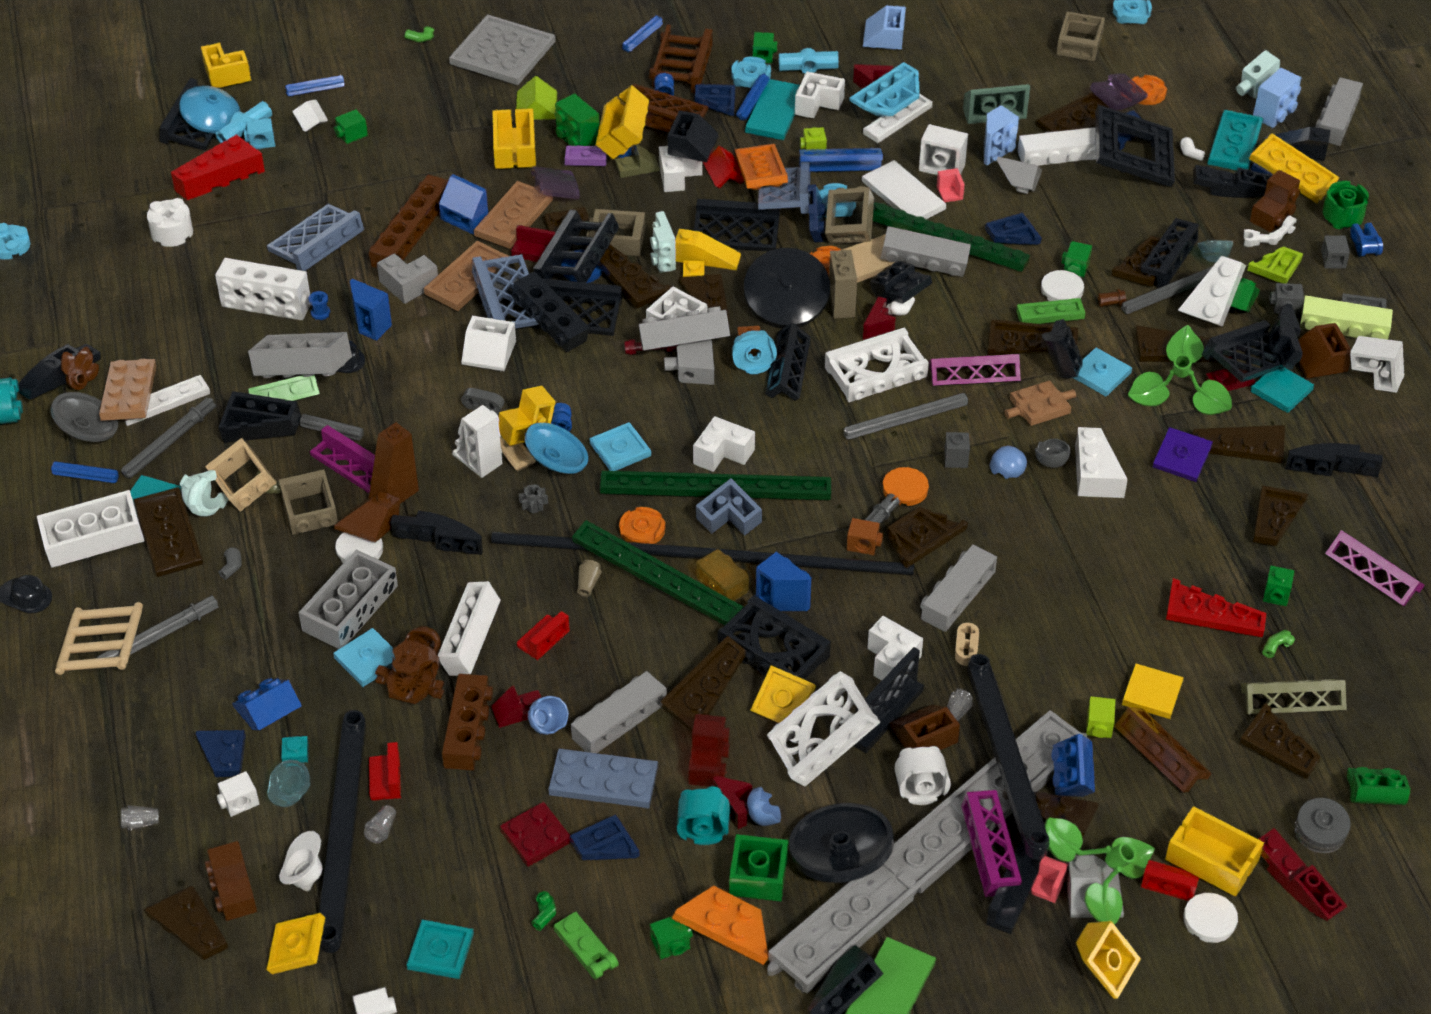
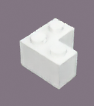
M806 72L795 96V115L814 118L819 106L839 110L844 99L845 79Z
M668 146L659 147V167L664 192L685 190V177L702 175V161L668 155Z
M672 287L646 310V318L655 317L656 321L665 320L664 315L677 313L679 318L685 317L686 312L699 310V314L707 313V304Z
M1358 336L1350 352L1352 370L1373 372L1375 390L1397 393L1404 377L1403 342Z
M714 416L693 445V464L712 472L715 471L724 457L745 465L755 450V431Z
M882 616L869 630L868 649L877 654L874 664V676L883 680L913 647L920 650V659L922 656L923 638Z

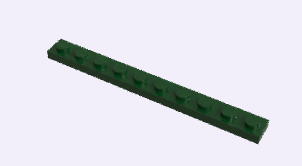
M602 470L600 493L707 497L729 479H732L750 498L831 500V477Z

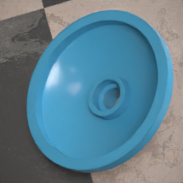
M198 86L187 90L181 97L179 104L181 115L186 122L194 128L208 133H216L231 123V118L235 113L240 112L238 103L230 94L212 86Z
M535 423L527 429L525 433L527 449L544 467L558 473L572 474L582 471L587 465L588 453L584 445L569 431L550 423Z

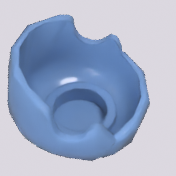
M1003 446L993 454L989 466L994 475L1000 473L1005 479L1009 477L1015 478L1024 473L1027 459L1019 449L1013 446Z
M554 696L539 698L530 706L528 711V720L531 727L537 733L545 735L553 734L565 727L569 716L566 704L560 698Z
M762 787L754 788L747 798L748 813L751 819L758 825L770 826L778 824L781 821L780 809L778 806H773L769 803V798L772 797V794L764 792Z

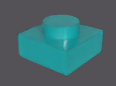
M307 736L282 738L283 764L308 762L309 742Z

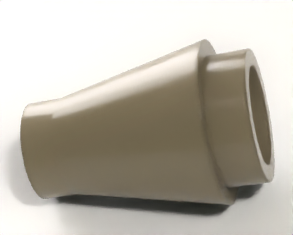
M584 560L579 566L577 589L579 595L584 597L591 595L595 584L602 574L601 565L598 562Z

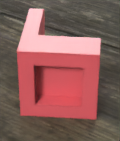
M958 168L938 171L937 189L943 202L963 200L964 182Z
M1045 856L1040 862L1038 876L1031 889V894L1055 903L1066 880L1069 864Z

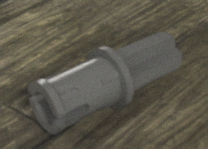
M892 493L888 494L880 504L874 506L873 511L865 520L878 523L887 520L890 513L900 503L898 497L893 502H890L895 495Z

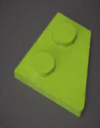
M1283 246L1274 253L1264 255L1263 259L1257 263L1254 261L1250 262L1248 271L1279 283H1287L1300 264L1303 253Z

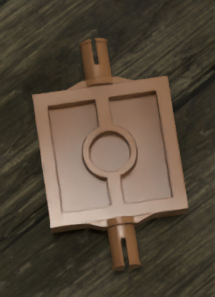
M1051 381L1043 382L1011 392L1010 400L1015 407L1005 410L1004 413L1007 419L1019 415L1026 419L1031 426L1070 414L1071 406L1066 400L1076 398V392L1074 389L1060 392Z

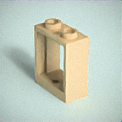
M242 438L205 466L208 471H216L217 478L215 481L239 511L249 506L277 483L252 448ZM251 459L261 473L234 493L225 479Z

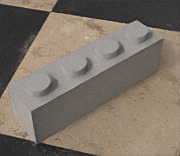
M1340 77L1337 85L1333 84L1330 96H1328L1320 119H1318L1316 128L1330 130L1329 143L1341 145L1360 99L1363 83Z
M888 226L880 259L890 262L903 261L913 264L914 267L963 277L971 244Z
M719 306L707 308L708 313L699 314V310L686 312L685 317L678 318L676 313L664 315L665 320L656 321L655 317L642 319L643 324H638L642 350L730 336L726 310H721Z
M972 545L967 552L963 551L957 564L948 569L946 577L942 581L939 580L930 596H925L920 605L922 609L921 620L946 632L995 573L997 556L975 545Z
M648 671L640 676H636L629 684L622 689L616 690L605 701L597 703L585 715L577 717L571 724L572 740L585 752L598 753L660 709V701L667 695V688Z

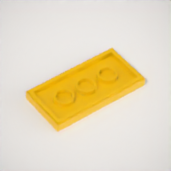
M1271 134L1249 158L1272 174L1281 170L1299 179L1300 193L1315 203H1318L1326 195L1330 185L1338 182L1340 178L1274 134Z

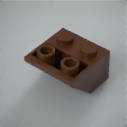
M1336 323L1315 326L1298 339L1303 352L1298 364L1306 378L1348 372L1351 362V348Z
M932 704L889 723L890 728L905 748L914 749L935 746L942 750L958 743L960 724L946 706Z

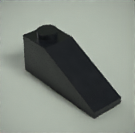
M1307 127L1275 134L1312 160L1325 161L1330 130Z
M854 945L834 964L807 1010L811 1014H842L884 973L869 954Z

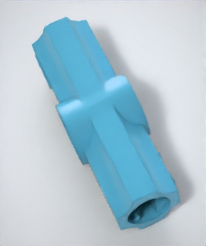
M806 48L800 53L779 54V71L801 70L806 74V72L814 73L818 69H838V51L815 52L811 48Z
M262 101L246 113L237 112L231 118V123L216 132V138L221 144L236 134L241 137L244 135V130H248L247 121L268 119L272 116V110L267 103Z

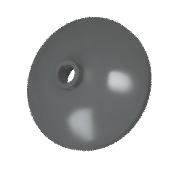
M79 392L63 393L57 396L51 405V415L55 423L61 430L76 439L86 442L105 441L113 437L118 428V420L101 421L99 412L102 401L88 394Z

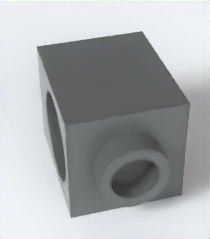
M1324 236L1321 254L1325 268H1346L1350 254L1346 236Z
M946 432L944 448L945 468H968L970 452L969 433Z

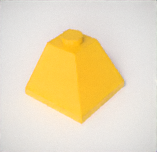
M1111 921L1088 923L1076 944L1085 964L1113 999H1118L1141 958Z

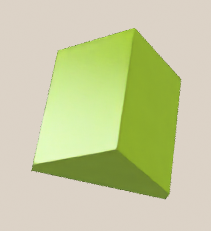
M533 77L517 91V109H533L534 120L556 119L555 103L557 102V91L539 77Z

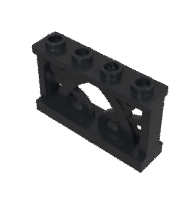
M755 595L748 600V604L734 618L718 630V645L729 636L746 650V656L742 662L754 667L764 676L767 675L770 666H774L805 680L822 662L825 663L830 657L831 641ZM749 618L753 619L751 626L744 624ZM740 630H744V631L750 632V634L747 633V632L740 633V634H738V637H736L735 635H733L736 631H740ZM780 635L784 638L786 652H763L759 642V636L775 637ZM789 643H793V644H794V645H793L794 650L792 649V647L790 646ZM811 654L812 656L804 662L802 658ZM795 660L800 665L797 672H793L785 667L790 666L793 670V661Z

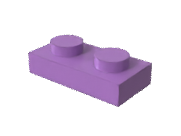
M566 146L565 165L606 166L607 154L598 146Z

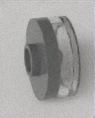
M1311 799L1299 810L1295 821V834L1300 843L1307 849L1317 853H1330L1338 850L1344 844L1350 830V818L1347 811L1339 803L1331 799Z

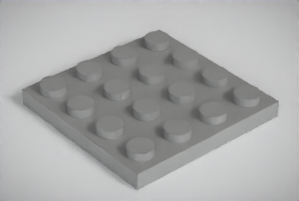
M487 14L449 57V61L452 65L519 85L555 43V35Z

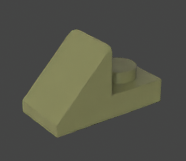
M638 144L635 145V156L615 159L620 178L660 171L655 155Z

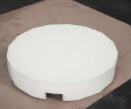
M1065 270L1050 272L1044 276L1041 282V293L1043 296L1045 294L1049 301L1081 299L1084 292V282L1075 273Z
M344 532L336 541V554L342 563L356 549L379 559L383 552V542L381 538L375 543Z
M1215 893L1195 895L1188 901L1184 910V924L1188 931L1205 942L1217 943L1227 940L1235 931L1238 923V915L1234 905L1225 897Z

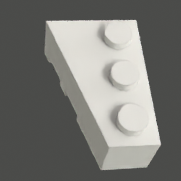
M482 405L461 419L458 430L460 437L455 441L457 448L452 452V455L481 478L502 465L499 417L494 411H490Z
M1078 427L1075 444L1078 496L1124 498L1127 477L1102 429Z

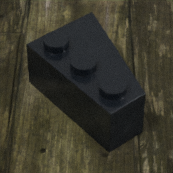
M232 391L219 425V431L224 443L237 442L241 438L246 441L291 436L296 434L301 413L297 401Z

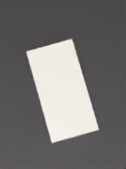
M896 161L885 164L862 176V182L894 209L904 210L906 213L921 216L925 219L946 209L945 202Z

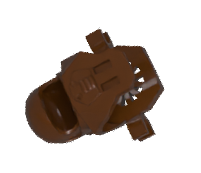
M418 626L410 630L405 641L394 646L392 650V671L385 666L378 665L375 674L378 675L376 683L387 685L389 698L412 704L423 700L428 694L434 698H442L444 690H442L444 681L435 680L439 668L438 654L441 649L439 634L427 626Z

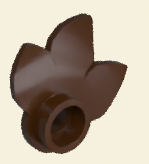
M83 347L76 356L68 352H63L61 369L66 374L67 384L74 390L83 389L88 381L96 378L99 372V365L92 363L93 355L88 347Z

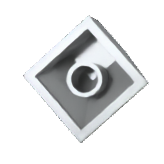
M1002 157L997 158V162L1011 185L1017 188V192L1028 194L1029 191H1035L1042 173V169L1038 165Z
M1076 855L1071 862H1067L1069 865L1066 884L1070 918H1094L1085 904L1086 889L1093 883H1099L1103 886L1104 880L1110 875L1113 868H1110L1106 862L1095 855ZM1117 873L1110 881L1108 887L1116 888L1121 895L1119 874ZM1123 907L1120 917H1124Z

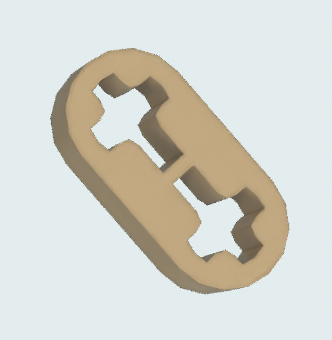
M963 623L957 629L955 660L960 665L968 666L970 658L977 654L979 629L973 623ZM965 633H970V640L965 639ZM964 649H969V655H964Z

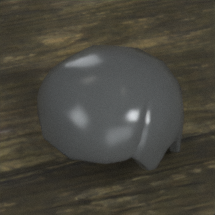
M1058 438L1047 439L1044 442L1040 441L1037 448H1035L1036 458L1045 467H1061L1069 459L1070 446Z

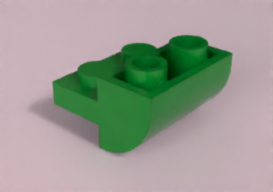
M1366 767L1348 768L1347 779L1351 788L1350 801L1352 803L1407 804L1410 786L1406 775H1401L1399 770L1391 768L1369 769Z

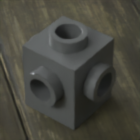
M1276 283L1274 292L1270 293V304L1273 305L1274 313L1280 314L1286 304H1291L1295 315H1300L1304 301L1302 284Z

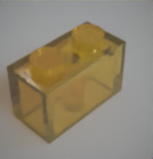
M719 549L696 562V578L705 586L733 601L748 592L749 576L744 569H740L730 556L725 555Z

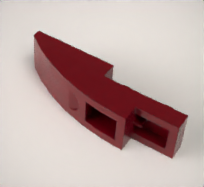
M1275 828L1258 839L1264 842L1261 856L1269 864L1266 870L1305 908L1323 920L1328 921L1347 907L1345 902L1313 865L1307 867Z

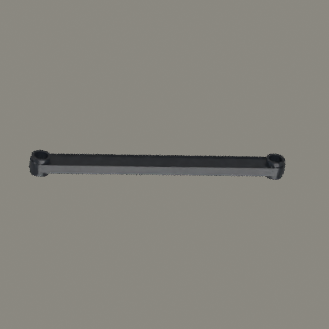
M974 654L968 662V676L1025 848V853L1031 859L1040 860L1048 852L1050 845L1049 836L1046 832L998 689L990 660L983 654Z
M358 710L348 711L344 715L320 905V913L325 917L320 948L325 953L338 951L343 937L366 734L365 717Z

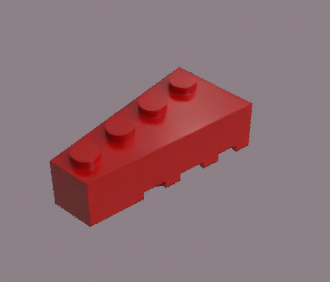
M236 134L171 172L175 192L184 199L190 200L212 192L214 187L222 186L223 188L230 185L229 182L240 178L241 181L247 179L249 174L254 172L261 174L265 172L262 153Z

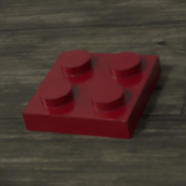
M545 802L500 825L501 833L527 867L571 843L570 834Z

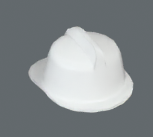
M307 831L302 833L290 845L279 875L280 881L283 884H294L304 891H309L313 883L321 875L322 864L318 857L321 839L316 832Z

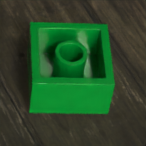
M575 93L556 102L557 136L568 143L569 146H597L599 113Z
M736 834L729 877V894L737 897L782 902L788 858V840Z

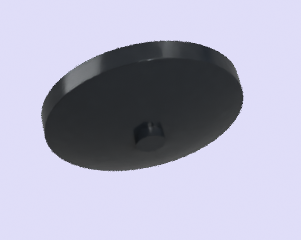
M795 248L774 249L758 257L749 267L744 280L745 300L751 312L759 320L770 326L784 328L792 322L796 326L801 327L814 321L824 311L830 296L829 276L822 263L808 252Z
M840 803L817 809L800 820L791 833L789 848L793 863L806 876L823 882H849L868 876L885 864L894 848V836L889 820L878 810L862 804Z

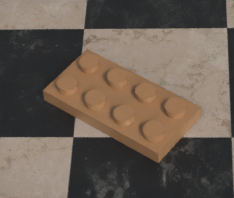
M517 181L474 229V235L511 249L516 242L517 225L530 227L553 201V194Z
M476 241L424 287V294L459 311L479 293L472 274L473 258L481 256L482 261L509 256ZM488 267V271L497 274L500 270L497 267Z
M143 358L139 360L111 361L99 412L101 421L146 418L156 371L155 359Z

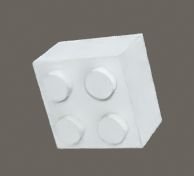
M929 124L921 139L919 171L938 175V171L958 168L961 175L965 166L968 134Z

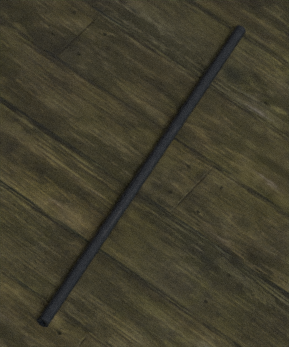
M492 532L491 538L492 543L587 550L573 542L571 537ZM627 542L653 556L761 564L774 554L768 552ZM779 553L783 557L788 558L797 567L913 575L914 564L906 568L903 563Z

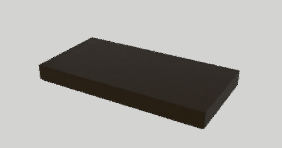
M1096 90L1036 119V126L1045 133L1095 128V110L1098 105L1123 112V110Z
M179 487L133 499L157 577L203 565L200 550Z

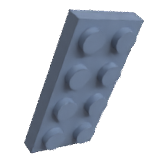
M558 749L549 786V795L650 808L658 770V761Z

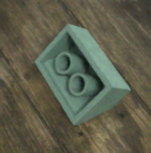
M1030 85L975 89L964 93L963 110L968 124L986 122L987 113L1001 105L1017 115L1019 119L1027 118Z

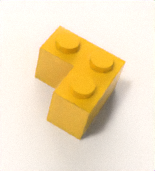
M220 43L201 47L204 66L212 87L222 88L228 85L251 81L249 65L244 50L224 54Z
M543 386L523 389L519 408L499 412L500 435L509 446L524 443L525 433L531 425L535 423L551 424L556 401Z

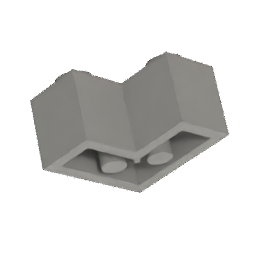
M395 253L377 262L379 282L404 304L423 294L424 287L438 276L437 266L425 255L409 264H406Z

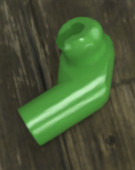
M424 27V32L422 33L407 30L405 38L419 43L428 41L434 37V29L432 27Z
M1282 630L1268 638L1262 653L1267 658H1273L1279 645L1283 643L1284 646L1289 647V645L1294 643L1295 638L1291 635L1290 631Z

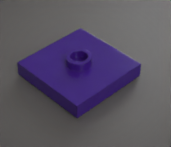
M1169 427L1154 460L1153 468L1197 482L1213 442Z

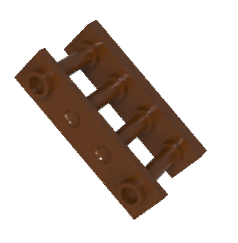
M667 24L665 32L661 33V45L654 68H650L649 79L652 80V87L655 88L654 79L658 74L668 73L676 81H685L691 84V92L695 93L696 84H702L713 46V29H705L703 36L696 38L671 35V25ZM670 43L697 45L699 48L694 50L669 46ZM666 55L694 57L695 60L690 62L666 59ZM664 66L690 69L692 72H689V74L662 71V68Z

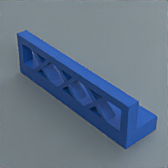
M881 148L799 150V167H801V162H809L810 171L875 170L881 167V160H883Z

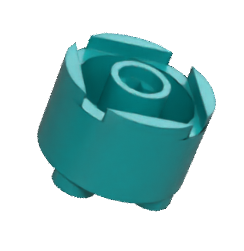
M11 377L0 379V424L18 422V420H21V413H23L22 401L17 400V392H19L18 380Z
M718 787L682 791L678 802L677 832L679 836L686 841L687 837L694 839V844L711 845L722 841V836L725 834L727 836L729 833V800L721 794V790Z

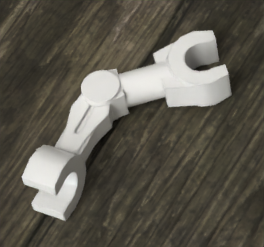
M1288 216L1281 228L1269 234H1260V232L1251 229L1244 230V246L1252 247L1260 245V243L1276 245L1286 233L1291 234L1295 230L1293 224L1297 219Z

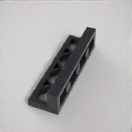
M1175 218L1143 263L1141 272L1157 276L1156 288L1169 284L1198 242L1199 224ZM1178 226L1186 228V230L1177 232L1176 228ZM1177 239L1178 242L1169 244L1167 241ZM1164 251H1168V252H1169L1168 255H1163V256H1160V255H1159L1160 252H1164ZM1153 264H1160L1159 269L1150 267Z
M792 322L777 332L775 342L777 356L775 361L773 360L771 363L765 393L770 398L775 397L781 392H784L794 401L800 398L811 336ZM797 336L803 340L801 345L799 343ZM794 350H796L799 356V360H797ZM791 365H793L797 375H794ZM788 381L791 382L794 390L787 385Z
M1022 839L1014 853L1022 882L1020 885L1004 886L997 889L989 906L986 924L1010 935L1031 893L1042 860H1034L1026 855ZM1009 869L1006 870L1003 878L1012 877Z

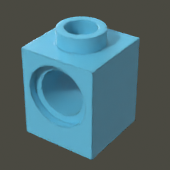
M271 118L247 121L248 130H244L246 142H250V145L256 149L275 147Z

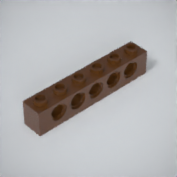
M428 174L419 183L416 191L410 195L406 204L400 208L396 217L390 221L386 230L380 234L377 242L370 247L368 255L371 267L378 269L377 262L394 253L404 261L440 213L439 203L449 180Z

